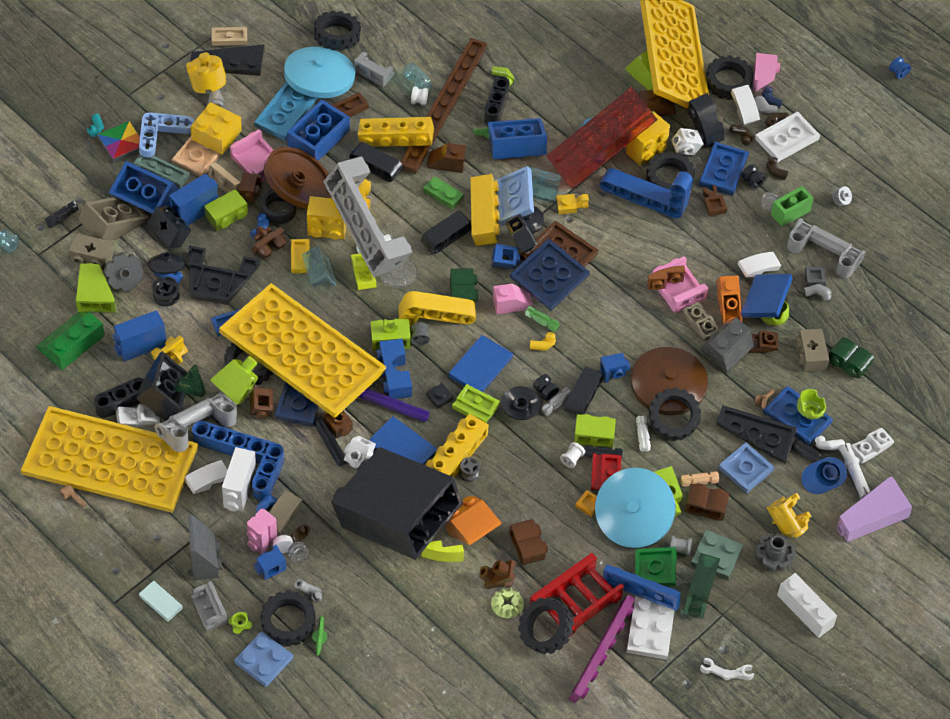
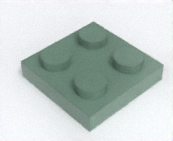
M706 530L693 557L691 566L729 580L743 544Z

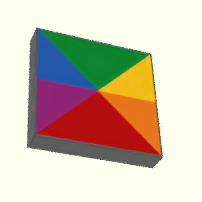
M130 120L97 134L98 140L113 163L139 153L140 136Z

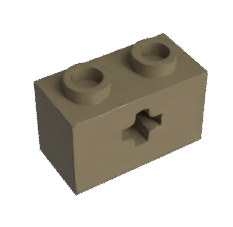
M77 233L69 250L71 262L78 265L87 263L99 264L101 269H105L106 262L111 261L114 254L113 242Z
M800 330L798 338L795 339L796 349H799V364L803 366L804 372L826 371L829 356L823 330Z

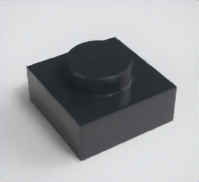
M443 383L426 392V396L437 409L453 400V395Z

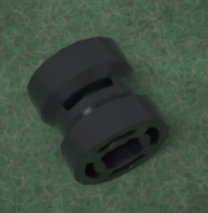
M750 164L741 173V177L748 181L753 189L762 186L767 178L763 172L758 171V167L755 164Z
M548 374L541 375L533 384L536 391L541 392V396L545 401H549L560 391L557 384L551 382L552 379Z

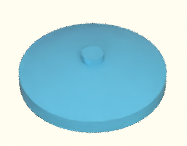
M306 47L288 56L284 65V77L287 83L299 93L315 98H332L346 93L353 86L355 68L353 63L338 51L324 47Z
M628 468L610 476L601 486L595 503L596 518L601 530L610 540L628 548L647 547L662 539L673 524L676 510L675 499L669 485L656 473L642 468Z

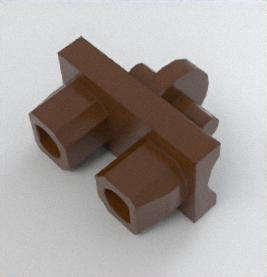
M262 226L256 228L257 235L254 236V239L258 242L254 244V248L251 251L254 254L258 252L263 259L269 257L273 253L268 246L269 244L273 243L277 250L286 245L287 242L282 235L284 230L280 227L270 233V227L264 229Z
M498 560L493 564L492 568L488 566L481 567L479 578L485 581L484 588L489 590L499 585L506 588L511 587L516 578L513 573L516 562L513 560L507 562Z

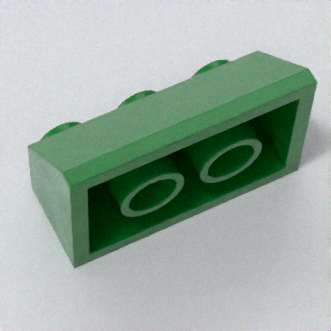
M78 312L36 346V349L63 370L105 336L103 323L90 312Z

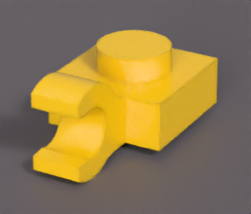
M575 194L556 195L558 214L577 213V208L589 207L588 194H582L575 198Z

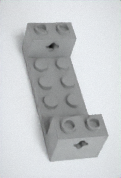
M361 156L337 163L323 182L372 276L376 277L398 270L411 255L412 250L404 236L385 241L383 233L379 230L375 218L369 211L367 203L358 188L370 173L368 165Z

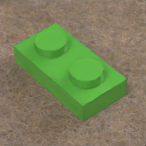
M435 176L423 188L424 193L452 210L464 198L463 193Z

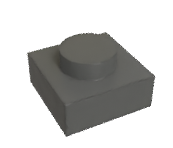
M805 267L806 286L815 284L826 285L824 267Z

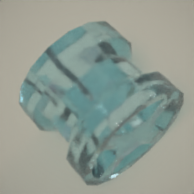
M4 229L0 232V248L4 247L7 252H13L18 246L19 237L15 234L11 235L8 230Z

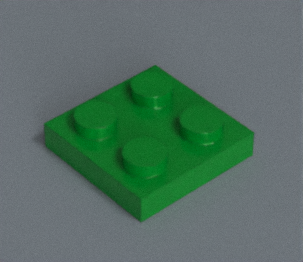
M676 547L636 549V575L650 581H655L665 587L676 586Z

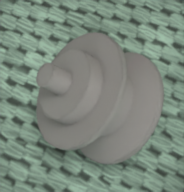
M845 186L835 188L832 198L838 206L847 205L852 200V193Z

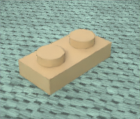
M247 27L212 28V46L247 45Z
M216 162L210 164L208 176L217 182L218 187L226 194L234 189L239 193L241 182Z

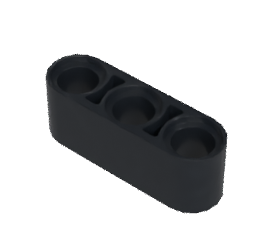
M499 76L493 82L485 106L484 122L487 125L488 122L501 120L509 96L510 81L507 77Z
M360 142L349 155L350 159L362 156L368 165L370 173L387 182H392L403 170V165L399 160L364 142Z
M457 211L426 231L421 237V242L433 254H437L467 234L472 229V222L461 211Z
M585 366L566 401L564 411L575 416L577 414H585L602 382L604 373Z
M134 378L96 395L94 405L98 417L107 418L115 415L118 407L131 408L140 404L141 402L137 399V390H139L144 379Z

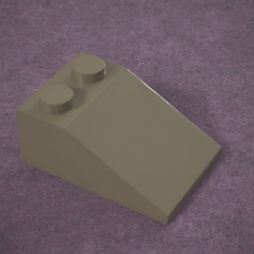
M117 197L86 202L79 217V221L95 238L108 241L116 240L149 220V216L141 208Z

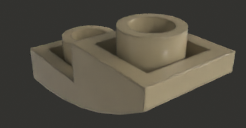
M699 301L681 311L692 328L703 340L712 336L719 329L712 316H707Z
M287 490L282 493L269 512L276 518L277 531L282 533L289 519L294 516L303 501Z

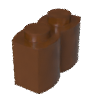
M700 483L691 484L684 511L693 515L723 521L730 494L720 488L710 489Z
M533 519L511 524L509 534L521 565L544 560L548 547L546 542L542 541L540 537L541 529L539 524H535Z

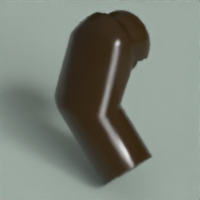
M788 112L771 113L765 120L766 126L769 128L787 118Z

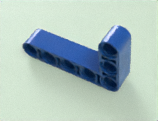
M609 168L606 170L599 186L603 191L670 217L680 218L689 203L693 178L689 173L680 171L669 190L619 170Z
M198 421L193 425V441L198 443V446L233 456L235 447L254 451L255 461L260 465L252 481L253 496L261 501L266 495H271L284 464V449L280 444L204 421Z

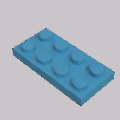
M286 81L255 120L254 127L286 141L287 131L307 114L318 98L299 93Z

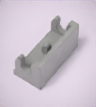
M362 52L354 60L355 72L384 87L394 76L393 67L389 66L385 69L366 57V52Z
M212 581L193 590L194 595L191 598L206 632L226 625L227 614Z

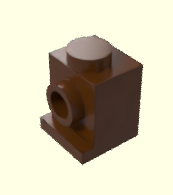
M242 174L239 194L247 203H254L255 197L259 196L262 187L261 175Z
M254 387L249 393L250 415H255L257 419H265L273 412V389Z
M344 410L335 418L326 411L323 412V418L336 439L348 435L353 430V421Z

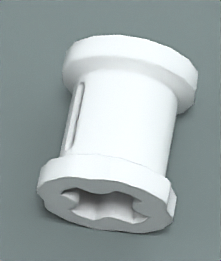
M572 442L568 451L560 456V460L566 467L574 468L579 457H583L585 454V450L578 443Z

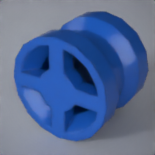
M897 57L889 65V70L894 72L898 79H902L910 72L911 66L905 63L902 57Z

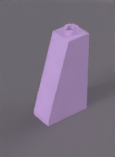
M889 477L839 517L838 533L849 542L909 518L912 506L894 478Z

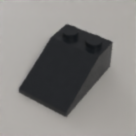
M161 351L140 385L137 399L152 410L156 416L166 421L170 416L175 415L182 409L190 374L166 353Z

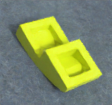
M361 253L351 255L358 290L376 288V279L372 276Z
M440 540L430 542L421 555L435 561L461 562L464 560L463 545L443 547Z

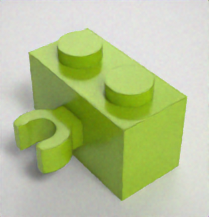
M409 319L371 321L372 351L380 349L381 341L402 339L404 349H410Z

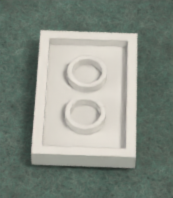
M799 112L790 115L755 136L756 141L771 157L777 158L778 162L820 138V134Z
M635 595L626 653L667 660L674 610Z

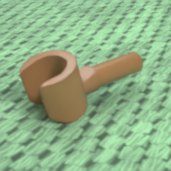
M771 389L765 395H757L755 407L760 405L761 409H765L768 398L775 393V390Z
M66 485L60 489L64 499L72 497L82 507L86 505L75 494L71 485Z

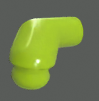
M493 66L492 75L507 77L510 81V87L514 83V76L510 70L504 67Z

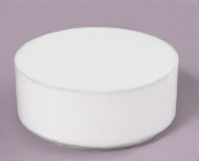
M281 535L273 540V546L277 545L281 553L289 552L294 547L293 539L288 535Z

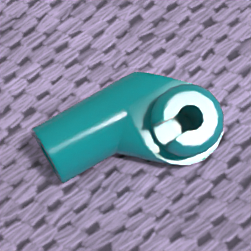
M99 114L91 116L94 125H90L91 128H87V133L91 137H96L104 129Z

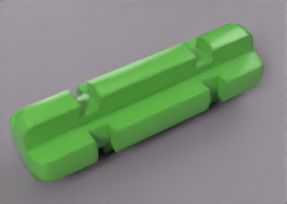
M528 306L525 310L527 317H533L534 321L544 327L548 326V329L553 332L558 329L559 322L555 319L551 320L550 316L539 310L536 311V308Z

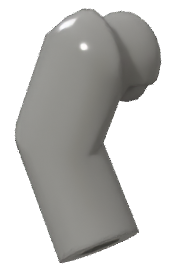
M761 95L756 96L754 100L759 112L767 114L777 113L778 106L769 105Z
M821 284L803 288L806 297L818 294L823 301L831 299V290Z
M302 579L296 580L295 588L311 597L313 602L321 601L323 593L320 588L308 584Z

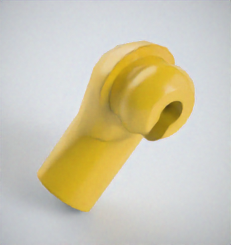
M552 332L546 333L542 341L530 340V350H548L556 342L555 334Z

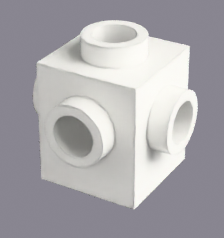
M680 128L671 139L676 153L694 156L703 145L698 130Z
M361 436L352 438L345 448L344 453L346 455L344 460L349 462L351 467L358 469L363 460L369 459L373 455L376 444Z

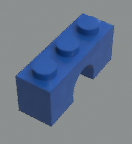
M403 340L381 341L380 349L376 350L377 360L386 366L385 372L381 375V377H385V381H383L384 393H388V396L394 399L412 397V383L409 370L398 371L394 369L397 366L405 365L406 354Z

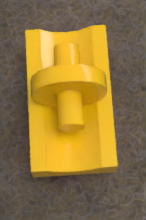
M179 335L177 338H168L165 342L166 346L162 349L156 347L151 351L154 360L163 351L177 364H181L183 362L182 356L188 352V349L184 344L183 337Z

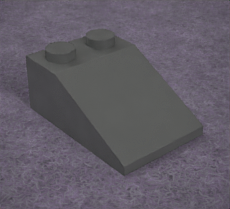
M188 515L194 580L219 578L218 570H222L221 558H217L216 554L220 552L219 540H215V533L193 515Z

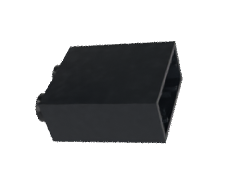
M379 447L369 459H365L360 463L357 473L345 486L337 489L331 503L342 528L416 560L461 507L463 501L454 477Z

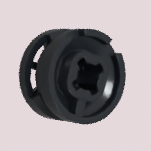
M166 276V278L160 277L154 281L152 285L153 298L158 305L168 307L178 302L180 292L176 279Z

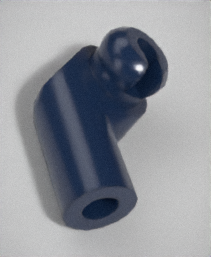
M764 86V90L761 93L769 105L778 106L777 108L780 109L783 100L773 96V88L771 86Z

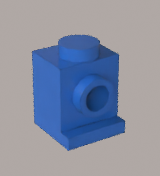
M496 244L493 248L491 267L497 266L514 269L516 265H519L520 254H517L518 247Z
M623 353L601 357L599 368L604 373V382L608 383L611 378L618 379L626 376V371L630 370V363L628 359L625 360Z
M277 545L273 546L272 551L262 553L257 558V563L253 564L257 574H261L265 580L287 570L286 559Z

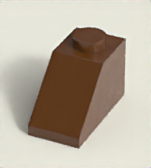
M653 90L639 91L637 103L639 113L654 111L659 116L676 114L674 103L670 100L656 95Z
M447 143L430 151L427 168L463 173L466 145Z

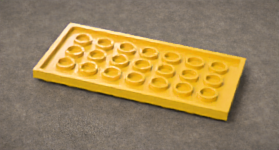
M640 0L653 91L658 96L688 108L690 100L706 93L709 95L694 6L683 0Z
M272 283L219 328V333L334 418L376 381L386 369L385 365Z
M48 406L21 468V475L65 486L71 485L72 488L173 513L185 483V476L188 475L197 452L198 443L188 441V448L185 451L177 452L155 432Z

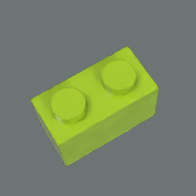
M234 189L204 205L205 218L216 231L227 228L230 224L248 215L247 202Z
M577 414L574 442L585 446L613 448L616 419L607 416L596 417L589 414Z

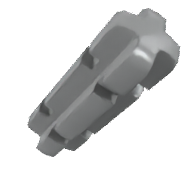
M569 387L562 389L561 393H557L548 403L541 406V412L545 416H549L552 410H556L566 402L565 399H568L572 390Z

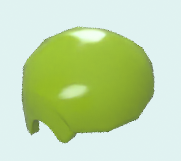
M784 300L778 317H762V321L768 326L784 324L789 317V304Z
M814 389L802 391L797 401L799 413L811 420L822 417L827 408L825 399L820 398L817 395V390Z

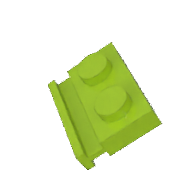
M466 384L455 403L452 404V409L466 416L471 414L487 424L499 407L500 401Z

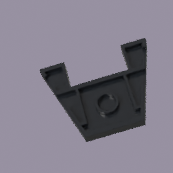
M189 245L191 298L228 305L258 269L260 259L243 256L239 271L237 272L203 265L206 248Z

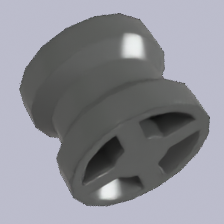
M419 322L410 326L412 344L421 346L430 341L429 327L426 323Z
M467 457L461 461L460 476L464 481L472 482L479 477V461L473 457Z

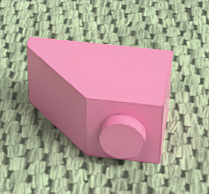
M756 53L752 91L756 92L774 81L775 74L779 73L780 63H777L778 55Z
M514 284L493 286V303L496 314L526 310L528 306L533 307L530 294L523 288Z

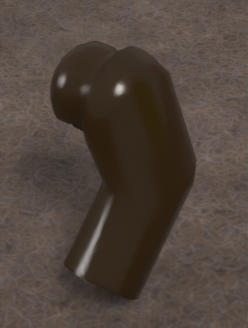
M730 125L729 132L740 134L742 144L749 145L752 142L753 135L746 126Z
M769 157L766 167L770 174L786 180L789 171L778 167L777 158Z
M306 524L298 526L291 534L294 553L303 552L302 541L310 532V528Z

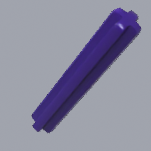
M366 389L358 396V398L426 422L429 418V411L370 389Z

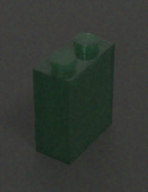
M700 553L684 613L689 616L704 618L720 558Z

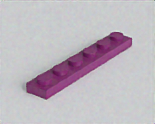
M627 595L618 607L568 698L570 701L576 703L580 698L584 699L587 695L589 682H593L599 673L596 671L597 667L604 664L607 659L605 654L607 649H612L617 640L614 638L616 633H620L625 626L624 618L629 617L634 609L632 604L635 598Z

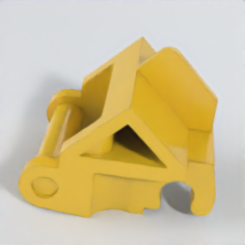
M798 493L787 498L783 496L767 507L774 520L772 523L776 524L781 533L789 538H796L805 533L808 529L809 518L811 517L809 511L799 515L794 513L792 507L800 499Z

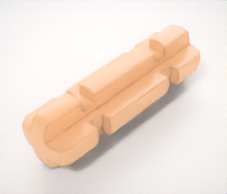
M718 472L691 474L692 476L687 474L682 475L680 478L683 487L697 483L704 485L708 484V482L711 484L719 482Z

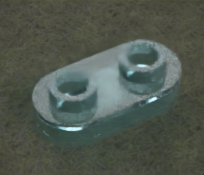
M411 62L404 67L405 77L411 80L419 89L428 88V90L432 88V83L428 76L414 63Z

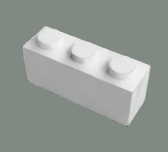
M796 573L780 584L777 596L818 638L834 627L837 615Z

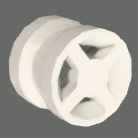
M414 86L411 104L420 103L422 106H426L428 88L419 89Z

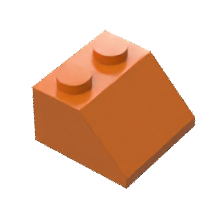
M472 495L463 499V504L445 524L449 536L471 545L501 525V522L482 499Z

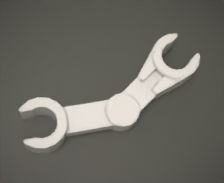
M704 658L703 663L708 664L710 667L706 668L703 665L700 667L701 672L716 674L724 680L733 678L751 680L754 677V673H745V671L752 670V665H744L736 670H725L714 665L711 659Z

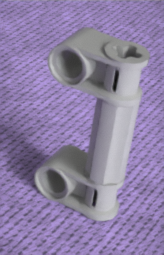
M802 218L797 221L795 227L790 232L787 242V249L792 253H800L808 241H812L839 255L840 258L835 271L837 276L843 279H847L852 275L866 254V251H860L852 247L851 243H847L818 228L816 225L812 226L804 222Z
M219 391L216 396L205 398L203 401L170 416L168 420L156 423L155 430L158 436L174 451L182 452L188 448V429L186 427L209 415H212L221 425L231 427L237 422V407L226 394Z

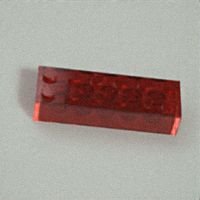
M630 87L547 154L546 157L573 189L658 119L635 90Z

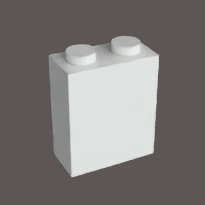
M235 447L222 485L224 508L230 511L243 512L252 481L256 474L254 451Z

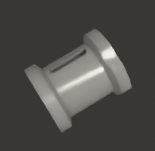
M672 535L670 547H676L677 553L689 556L692 539H678Z

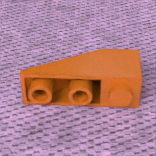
M739 276L719 277L716 279L722 325L733 318H738L742 322Z

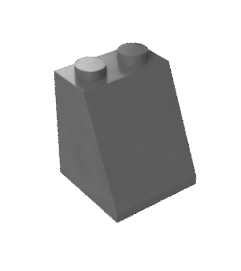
M733 318L726 321L700 349L728 372L754 347L750 329L738 318Z

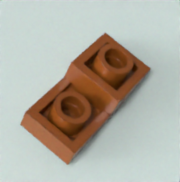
M685 266L668 267L652 273L648 276L647 290L666 289L667 283L683 282Z

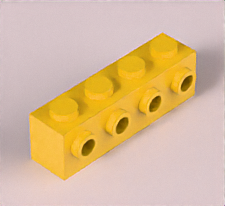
M431 117L360 119L358 138L359 142L367 143L372 147L432 145L434 126Z
M492 174L470 177L472 237L475 245L481 246L498 243V235H500V227L497 224V221L500 220L499 210L497 209L499 197L496 195V192L499 191L498 181H494Z
M468 414L465 419L462 418L459 421L455 432H451L448 435L446 443L443 446H439L435 457L432 460L429 459L425 466L455 477L460 471L461 461L464 458L471 457L487 437L489 425Z

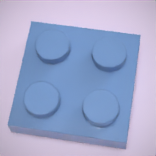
M744 443L725 459L718 469L747 494L774 471V466L749 444Z
M261 631L234 661L237 666L267 687L293 659V654Z

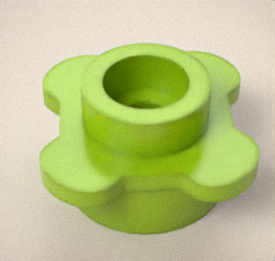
M246 612L235 613L228 619V623L232 625L235 634H240L241 631L251 629L252 622L248 620Z

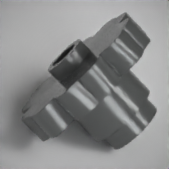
M124 252L114 254L112 261L106 262L104 273L108 276L107 282L114 289L121 287L123 291L134 289L135 282L142 280L144 271L140 267L141 261L133 254L127 256Z
M767 533L760 538L759 544L756 545V560L762 561V567L773 572L776 569L785 571L786 568L791 567L792 560L796 557V546L793 543H789L790 539L788 536L777 533L775 536Z

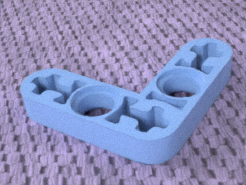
M145 113L142 117L140 155L152 157L155 154L158 131L190 134L194 119L181 115ZM149 121H152V126H148ZM170 121V122H172L173 124H172V125H165L164 122ZM145 133H152L153 136H152V137H146L144 134H145Z

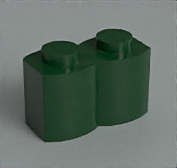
M473 268L450 269L451 297L469 299L474 301V303L478 301V290H475L474 285H477V274L473 273Z
M842 337L829 352V361L833 366L844 369L849 376L858 379L869 369L874 359V356L869 351L858 347L853 341Z

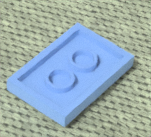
M528 166L497 179L499 191H497L499 197L498 210L500 214V220L498 221L502 226L505 225L507 220L518 214L524 217L534 212L531 169Z

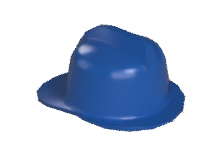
M834 457L821 459L805 468L801 478L802 484L807 491L813 494L830 491L842 485L846 480V466L842 461Z

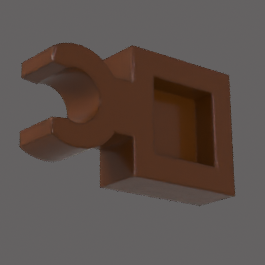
M715 185L712 186V192L707 191L706 187L703 188L704 205L709 216L727 213L723 196L716 195L717 187Z

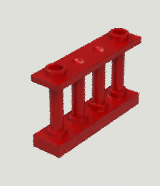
M590 553L530 597V602H535L538 598L545 599L550 597L553 599L554 597H559L576 615L572 619L574 620V626H572L574 634L577 628L611 603L615 604L623 597L624 586L621 583L613 588L596 570L597 557ZM585 575H590L607 594L598 600L580 581L581 578ZM575 586L592 605L582 611L568 596L565 589ZM554 610L546 611L559 625L557 612Z

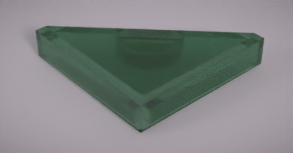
M196 364L184 375L174 388L175 391L203 397L206 394Z

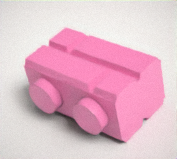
M260 509L255 514V517H252L247 522V545L251 550L262 554L269 549V546L273 545V540L277 537L276 518L265 509Z

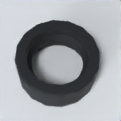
M274 190L264 194L261 199V213L266 214L270 223L282 225L294 218L296 214L295 205L288 203L290 206L286 211L273 212L268 209L269 204L275 201L288 202L282 199Z

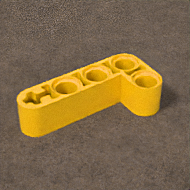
M411 291L404 295L398 306L399 319H409V327L416 323L419 318L465 325L476 321L475 303L469 299Z

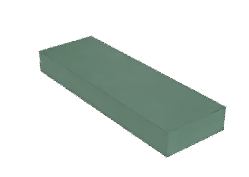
M139 155L133 163L173 182L179 189L190 177L189 172L156 156L143 157Z

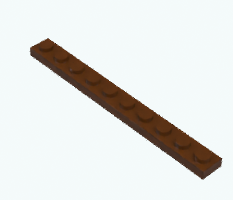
M474 38L470 39L426 117L432 118L434 126L432 145L486 51L487 43ZM432 145L409 146L401 160L403 170L416 174Z

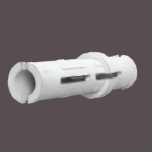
M846 443L847 447L843 444L839 447V451L843 456L844 465L849 470L859 497L862 499L870 493V489L860 469L859 459L855 457L851 444Z

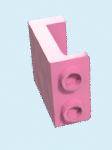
M258 129L240 141L233 143L230 146L231 158L245 173L260 174L261 182L266 180L264 163L273 149L262 138V132Z
M685 256L673 259L670 263L663 266L660 265L653 270L654 273L668 267L685 266L683 282L667 283L666 289L658 290L674 313L698 301L706 300L709 289L705 283L700 285L686 266L687 259Z

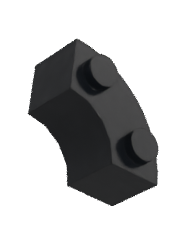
M708 93L690 100L687 110L706 148L714 145L715 142L719 143L724 140L723 123L718 121L716 115L718 109Z

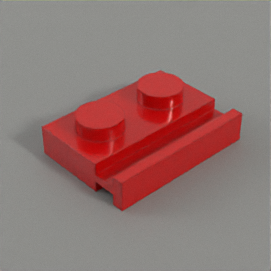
M593 453L591 491L600 490L603 483L610 476L621 471L622 455H596V453Z

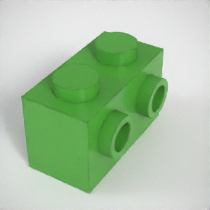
M801 186L774 201L771 216L783 227L810 212L814 198Z

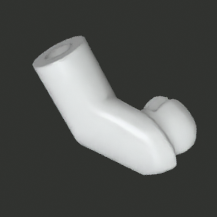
M824 436L815 438V446L820 450H838L841 445H845L843 439L825 441Z

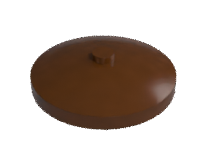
M280 147L273 150L264 163L265 177L271 188L288 203L308 209L310 196L331 197L323 182L329 174L324 166L310 154L297 148Z
M660 347L644 353L634 364L631 374L632 391L637 400L647 409H649L652 400L659 392H663L667 388L673 389V387H677L679 390L685 389L689 394L692 393L695 396L694 399L698 400L700 404L705 397L708 386L707 373L702 363L691 353L674 347ZM678 400L665 401L659 408V414L680 415L689 412L688 407Z

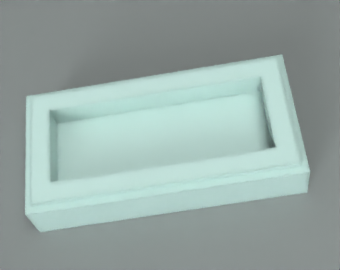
M155 581L139 593V597L167 622L183 609L182 605Z

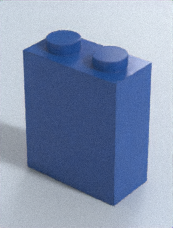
M204 174L169 195L170 207L186 222L187 226L205 216L204 205L219 198L217 182L207 174Z
M157 310L114 326L115 334L112 335L116 344L114 348L118 356L121 355L124 362L147 354L156 347L163 348L166 346L165 325Z

